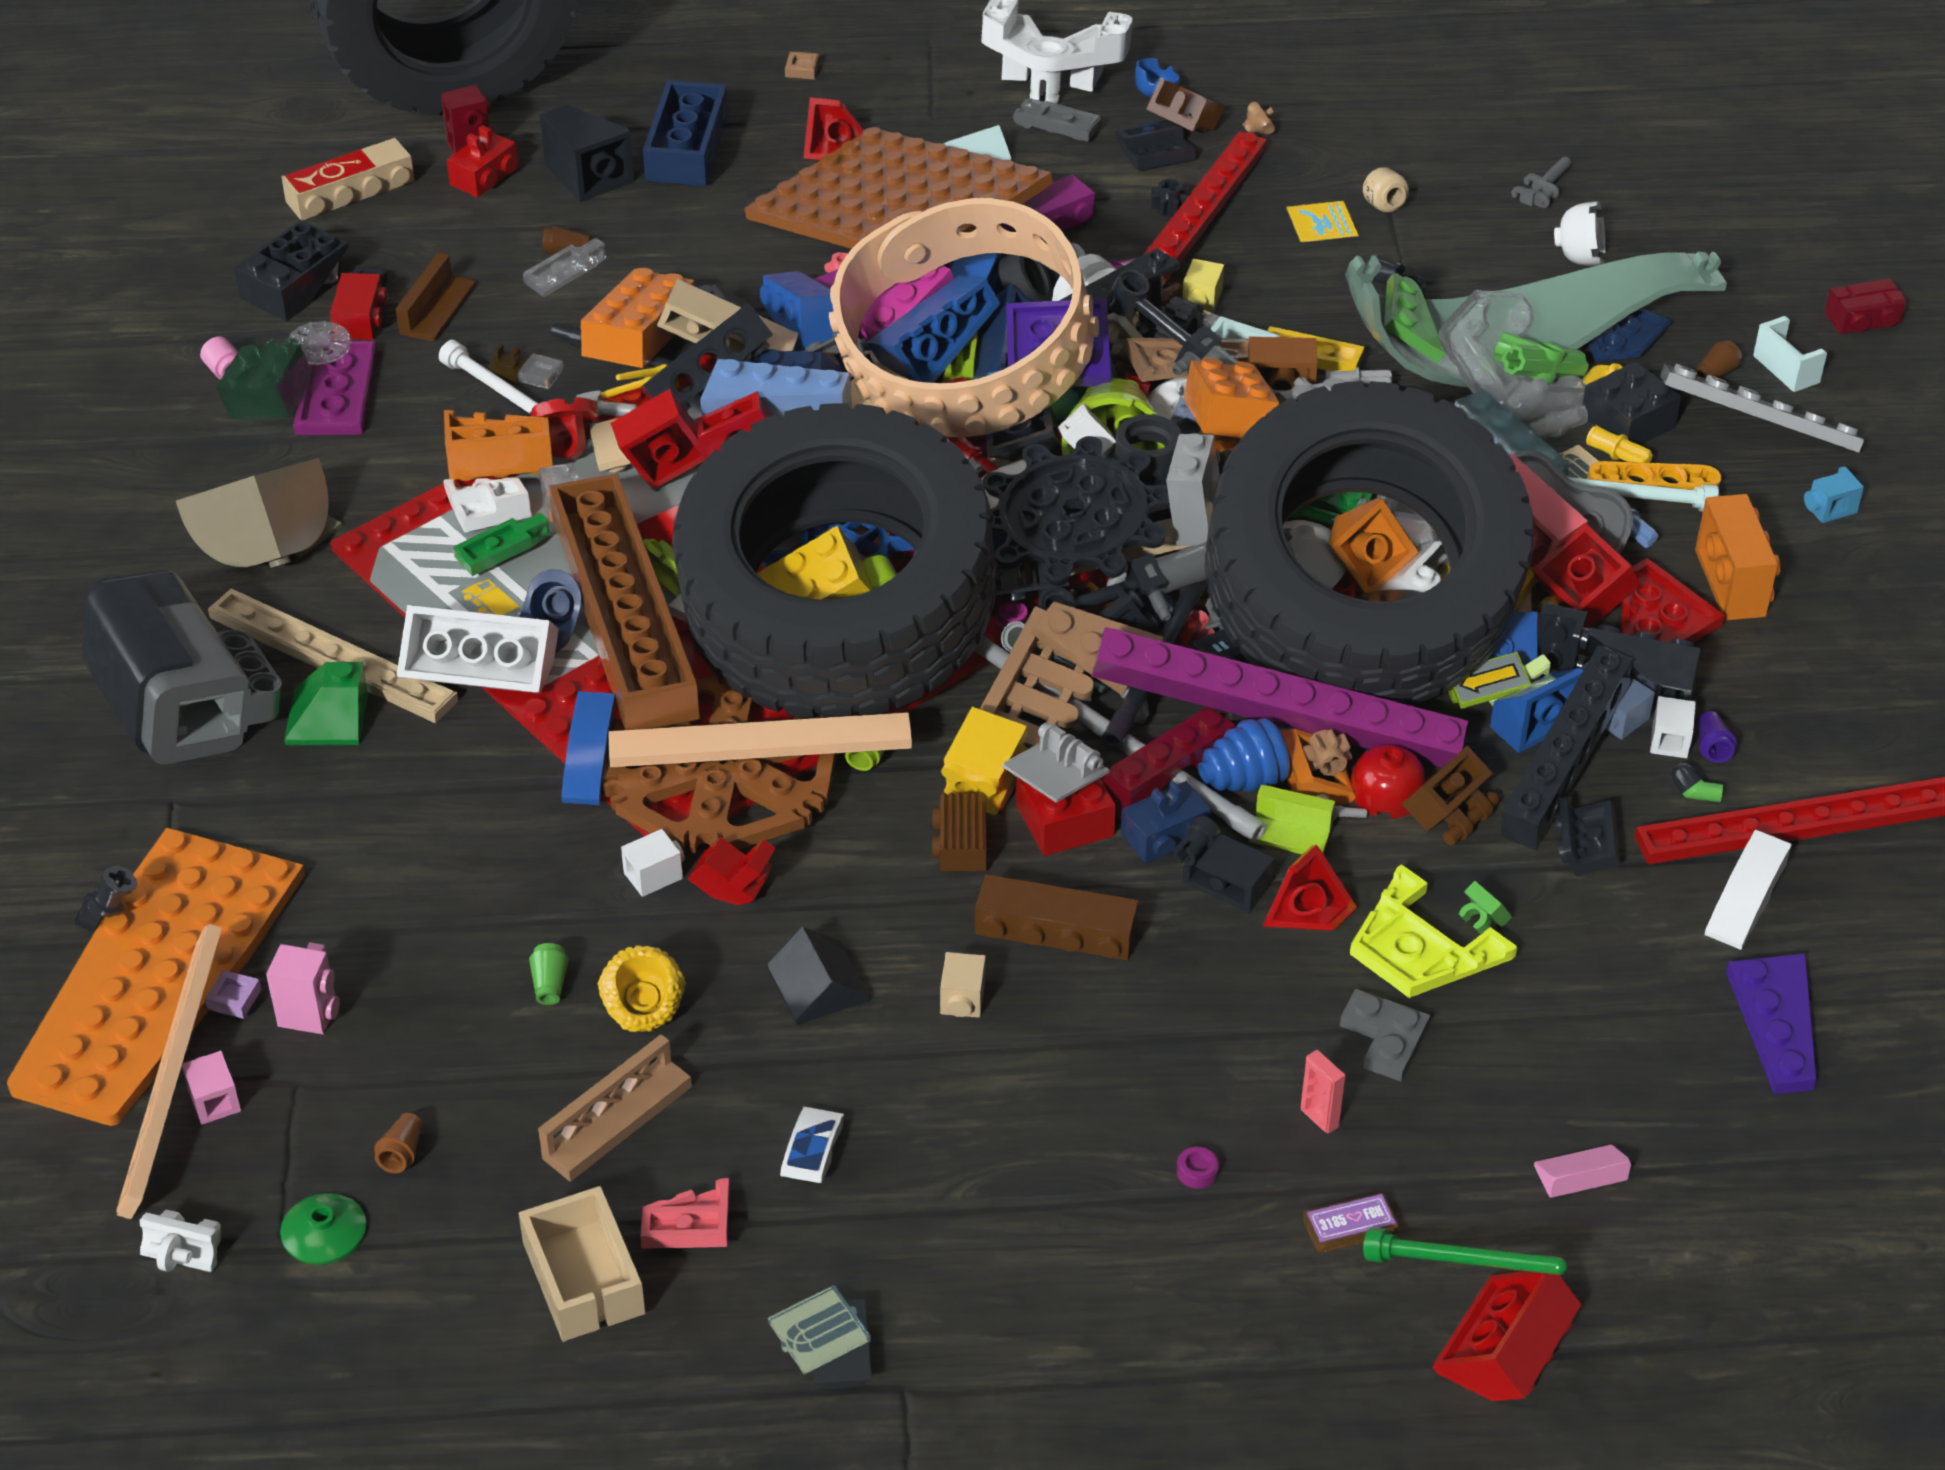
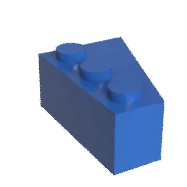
M800 271L763 275V286L760 288L761 301L775 323L799 333L793 348L794 351H804L810 344L816 341L823 343L831 339L835 333L832 330L829 319V312H833V304L830 298L831 290Z

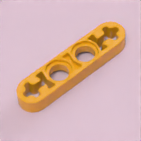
M1599 461L1590 466L1587 479L1694 490L1695 487H1701L1702 484L1717 485L1719 488L1721 475L1718 470L1708 465ZM1629 477H1640L1644 480V482H1635L1631 480ZM1662 478H1673L1677 480L1678 483H1669L1664 481Z

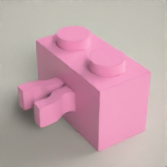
M309 942L307 948L280 944L266 973L278 1027L324 1034L330 1019L334 1020L340 1006L339 997L335 996L333 986L334 971L329 967L325 945Z

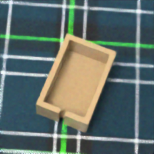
M601 1186L518 1212L524 1247L562 1342L599 1330L600 1321L606 1320L607 1325L611 1326L645 1314L641 1280Z

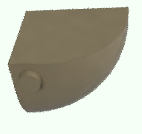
M316 458L254 475L176 500V504L188 533L195 543L210 557L234 567H249L268 561L270 568L291 562L290 554L309 548L319 539L324 530L328 515V490L320 460Z

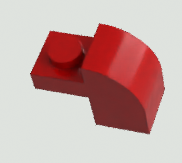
M720 837L702 853L687 879L712 898L735 905L748 904L755 899L769 875L768 872L772 864L768 860L773 854L775 847L763 839L745 855L724 838Z

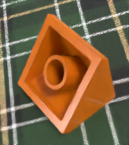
M1377 498L1336 516L1328 543L1362 594L1378 591L1419 553L1382 498Z

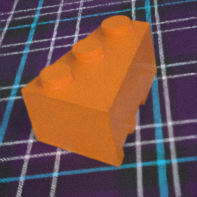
M444 410L445 446L450 480L460 479L469 481L476 477L494 476L503 478L510 474H541L545 471H553L548 418L506 415L505 420L486 419V413L475 412L474 418L455 417L453 410Z

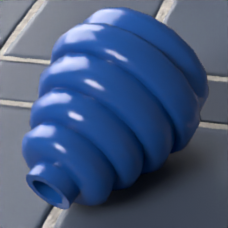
M1267 718L1258 720L1246 719L1240 721L1236 728L1227 730L1223 738L1217 739L1212 748H1207L1204 751L1202 762L1198 763V771L1203 783H1210L1218 791L1227 788L1230 791L1243 790L1244 792H1254L1260 789L1261 784L1275 787L1278 782L1285 781L1290 773V760L1285 741L1279 729L1271 720Z

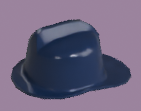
M549 569L539 573L531 581L527 590L520 617L549 620L559 629L555 653L568 644L581 611L582 594L578 583L570 574L562 570Z

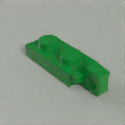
M542 513L536 514L524 521H516L514 518H511L455 545L453 548L454 557L471 576H474L535 546L550 536L549 521Z

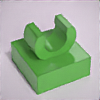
M1476 881L1464 891L1472 903L1464 905L1459 915L1465 922H1468L1473 915L1480 914V919L1473 926L1479 934L1490 928L1491 920L1503 928L1512 918L1502 903Z

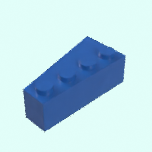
M958 275L866 343L881 365L908 380L934 383L999 306L1000 302L986 279Z

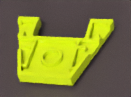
M1401 864L1394 872L1393 880L1388 888L1383 890L1376 908L1370 912L1351 943L1350 955L1409 998L1508 962L1516 957L1517 946L1491 927L1466 947H1461L1410 911L1408 907L1426 894L1428 883Z

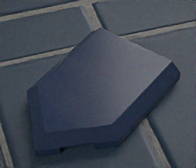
M1640 308L1587 342V345L1595 362L1639 358L1671 325V320Z

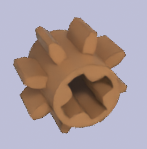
M1332 729L1320 730L1314 733L1309 739V745L1303 747L1310 770L1313 772L1320 768L1323 776H1332L1342 772L1347 766V760L1352 759L1349 751L1351 746L1345 734L1343 733L1336 737Z

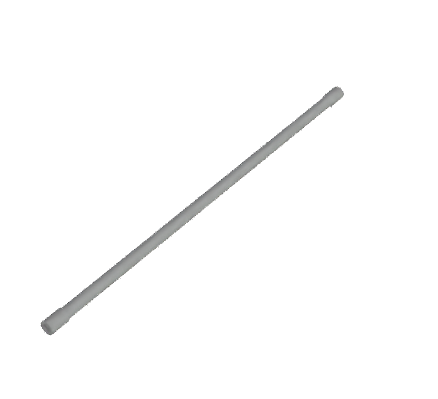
M825 529L820 535L826 533L827 530ZM860 553L863 562L867 557ZM982 636L974 652L1002 669L1010 654L985 636ZM1023 676L1020 683L1024 685L1027 678ZM1039 682L1034 688L1059 699L1062 693ZM1072 696L1069 704L1077 708L1078 722L1102 738L1110 721ZM1128 734L1123 745L1118 749L1129 756L1145 746V744ZM1184 770L1178 771L1168 781L1169 784L1172 781L1176 784L1187 781L1211 808L1212 813L1224 820L1229 827L1251 842H1257L1265 833L1266 823L1242 807L1234 805Z

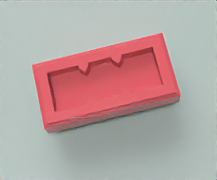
M1316 1050L1306 1056L1300 1110L1324 1132L1329 1134L1339 1127L1345 1074L1320 1051Z

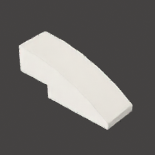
M1758 830L1754 831L1722 892L1704 935L1740 950L1742 949L1767 906L1772 889L1787 865L1792 844Z

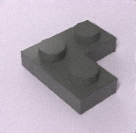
M1355 989L1341 1015L1340 1027L1374 1039L1364 1058V1069L1401 1082L1429 1026L1430 1015Z

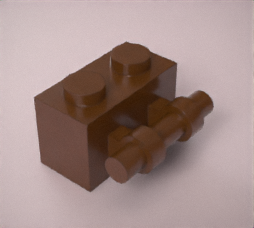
M1467 745L1408 797L1402 805L1426 832L1444 819L1448 823L1449 829L1443 833V840L1448 845H1454L1458 840H1465L1473 832L1475 824L1479 821H1485L1492 815L1493 808L1499 803V798L1490 791L1483 795L1478 789L1493 773ZM1463 801L1468 804V811L1465 814L1457 807Z

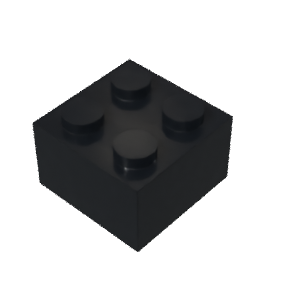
M1634 362L1585 386L1580 416L1594 427L1598 425L1616 435L1624 434L1628 436L1629 441L1641 445L1676 427L1681 396L1640 364Z

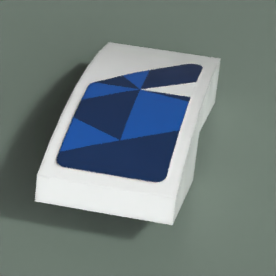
M803 1107L784 1156L781 1176L821 1183L831 1164L832 1148L843 1128L844 1114Z

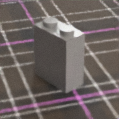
M1193 433L1179 434L1166 479L1176 546H1196L1207 541L1216 489L1220 479L1214 435Z

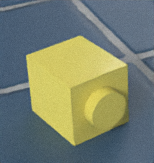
M1193 259L1183 282L1182 299L1199 304L1204 311L1213 313L1223 289L1224 264Z

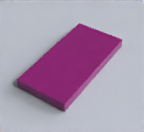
M376 341L310 342L293 425L295 435H362L377 355Z

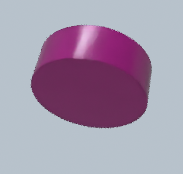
M1190 1147L1179 1155L1177 1160V1176L1184 1185L1190 1188L1202 1189L1212 1185L1218 1177L1219 1160L1211 1150L1204 1147Z

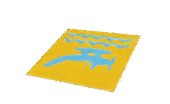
M1344 201L1286 207L1300 242L1359 236Z

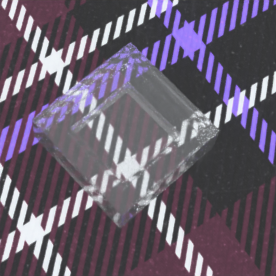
M532 353L518 372L519 382L549 389L563 371V362Z

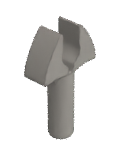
M591 391L576 396L589 398L597 402L598 416L621 417L637 408L635 404L604 402L601 398V391ZM593 420V421H591V422H588V423H589V424H594L595 420Z

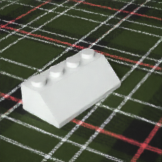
M407 605L396 677L541 693L554 664L559 629L549 620Z

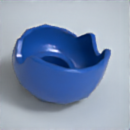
M1143 58L1137 61L1135 86L1145 96L1152 97L1160 78L1177 85L1180 84V75L1174 72L1172 66L1163 70L1160 68L1156 58Z

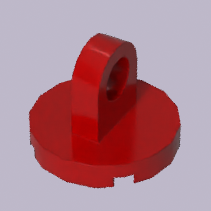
M576 397L574 404H567L565 399H553L536 404L531 409L530 416L548 418L552 452L559 458L574 460L583 453L585 448L584 424L598 418L597 402L589 398ZM570 434L572 445L565 451L563 441Z

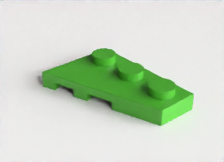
M1394 272L1387 280L1384 328L1438 363L1444 357L1445 351L1422 291L1414 280L1409 277L1403 278Z

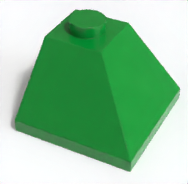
M325 662L294 688L284 739L285 745L360 744L368 697L363 662Z

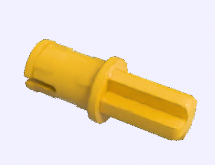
M1598 425L1591 428L1586 438L1587 445L1610 454L1614 460L1622 459L1627 462L1650 463L1653 457L1649 449L1629 441L1628 436L1624 434L1616 435Z

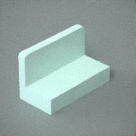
M999 125L944 143L948 147L966 149L972 153L990 155L992 158L1004 161L1011 160Z

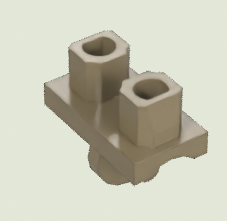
M1138 311L1131 317L1119 316L1116 313L1108 314L1110 355L1116 363H1130L1124 351L1126 338H1143L1136 330L1139 320Z

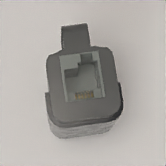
M155 570L102 579L92 584L88 589L84 607L83 662L140 751L150 754L156 763L172 764L233 751L242 745L243 734L247 732L248 725L268 722L278 717L282 682L253 638L248 633L240 630L217 632L182 579L171 570Z

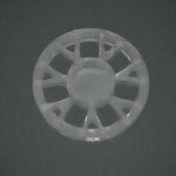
M326 321L309 322L299 326L288 338L290 354L295 359L308 364L334 362L346 355L351 347L349 332L337 323ZM333 341H345V343H337ZM306 343L304 345L294 347V345ZM331 350L334 351V353H331V354H328V355L326 354V353L330 352ZM309 351L310 353H312V354H314V355H313V356H310V355H306V353Z

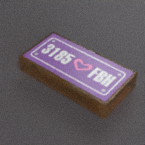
M1383 1192L1305 1211L1303 1216V1222L1318 1253L1363 1243L1365 1234L1370 1227L1388 1229L1391 1234H1397L1399 1226Z

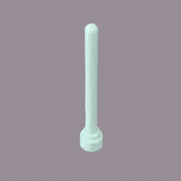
M1568 477L1572 481L1584 486L1611 489L1622 497L1690 503L1693 507L1698 508L1700 512H1703L1706 497L1718 496L1717 485L1702 484L1701 487L1689 490Z

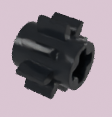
M1176 179L1160 181L1159 187H1152L1151 208L1157 209L1158 214L1162 217L1172 218L1188 198V188H1182L1181 182Z

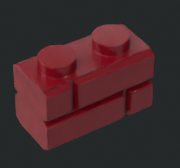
M1891 279L1831 288L1827 298L1825 315L1833 323L1839 334L1892 327L1901 323L1906 299L1897 290L1896 285Z

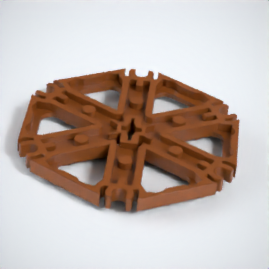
M717 674L695 680L698 694L707 693L715 698L709 725L750 722L754 703L751 697L747 699L725 682L721 684V678ZM818 714L816 718H823V716ZM795 717V718L792 719V720L808 719V718ZM617 718L614 731L625 730L622 720L620 721ZM684 722L681 724H671L655 728L686 727L695 725L689 722ZM608 753L602 785L605 796L611 799V808L616 811V815L649 833L662 829L671 841L676 840L680 844L683 852H685L687 841H689L691 853L696 854L698 845L708 843L711 846L720 837L739 850L758 844L763 839L767 841L804 829L805 824L810 825L812 823V812L809 809L822 813L824 811V804L828 806L837 753L819 754L816 775L812 780L805 782L799 781L772 767V765L803 755L722 760L727 762L725 764H721L719 761L646 765L636 769H628L626 767H610ZM695 790L689 817L681 822L671 821L645 806ZM735 792L776 813L774 816L743 826H733L729 823Z

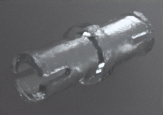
M1575 404L1561 411L1552 410L1547 412L1544 418L1526 423L1522 429L1523 436L1530 444H1535L1550 436H1562L1566 433V430L1585 424L1588 420L1587 411L1582 404Z

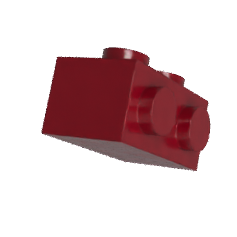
M476 85L441 93L447 145L453 154L468 145L467 135L470 133L479 137L478 128L480 126H486L492 129L494 133L492 124L488 121V114L491 113L490 101L487 95L483 96Z

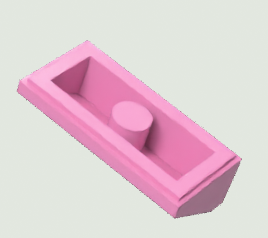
M1607 1145L1537 1161L1534 1163V1167L1549 1197L1552 1198L1628 1180L1631 1162L1616 1147Z

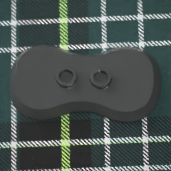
M1526 450L1513 454L1588 520L1587 525L1618 554L1621 553L1631 533L1633 515L1629 504L1620 494L1611 489L1584 486L1572 481L1560 471L1550 458L1540 452Z

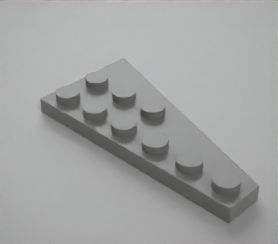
M1664 364L1660 374L1661 379L1667 386L1847 449L1860 452L1864 439L1857 435L1859 430L1843 423H1839L1837 427L1824 423L1826 418L1808 411L1805 415L1792 411L1794 407L1777 400H1774L1772 404L1761 400V395L1755 390L1739 386L1737 391L1729 388L1727 381L1712 375H1707L1706 379L1699 377L1695 370L1680 364H1676L1675 367Z

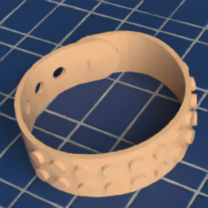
M971 198L944 203L924 212L913 211L905 213L876 229L851 249L841 263L830 291V298L833 304V312H829L830 324L833 332L839 331L834 339L841 356L848 355L847 358L842 360L847 372L850 373V378L854 377L858 380L854 382V385L862 399L866 400L868 398L873 406L884 408L886 414L893 410L911 416L918 421L919 425L925 423L945 437H971L1002 431L1034 417L1052 405L1076 382L1086 364L1089 363L1094 337H1098L1099 334L1098 317L1093 316L1092 296L1087 294L1080 265L1072 245L1060 228L1049 218L1030 207L1012 201L993 198ZM1000 223L1012 226L1016 232L1005 230L1001 227ZM963 224H972L977 227L969 233L960 232L957 229ZM986 253H1005L1027 257L1056 271L1073 289L1069 308L1057 329L1032 353L1008 368L986 377L941 384L912 381L882 370L864 357L858 349V335L861 322L877 297L895 283L916 280L948 262L963 257Z

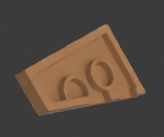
M1053 602L1031 633L1091 675L1099 642L1105 627L1162 641L1164 638L1057 602ZM1099 679L1122 696L1129 687Z

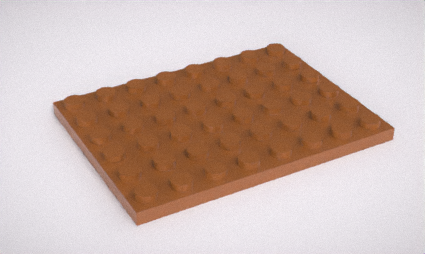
M871 127L865 129L862 132L863 134L855 139L843 143L841 148L833 153L822 156L817 163L801 169L799 174L790 180L779 183L774 190L758 196L755 202L745 207L744 210L748 220L852 249L864 237L905 213L913 211L924 212L944 203L971 198H993L1023 204L1052 185L1053 179L1051 172L1037 169L1035 166H1024L1016 164L1011 160L1004 161L992 158L990 155H980L969 152L966 149H956L942 143L936 144L924 141L922 138H912L898 132L892 133L880 130L878 127ZM963 224L957 229L960 232L969 233L977 227L972 224Z

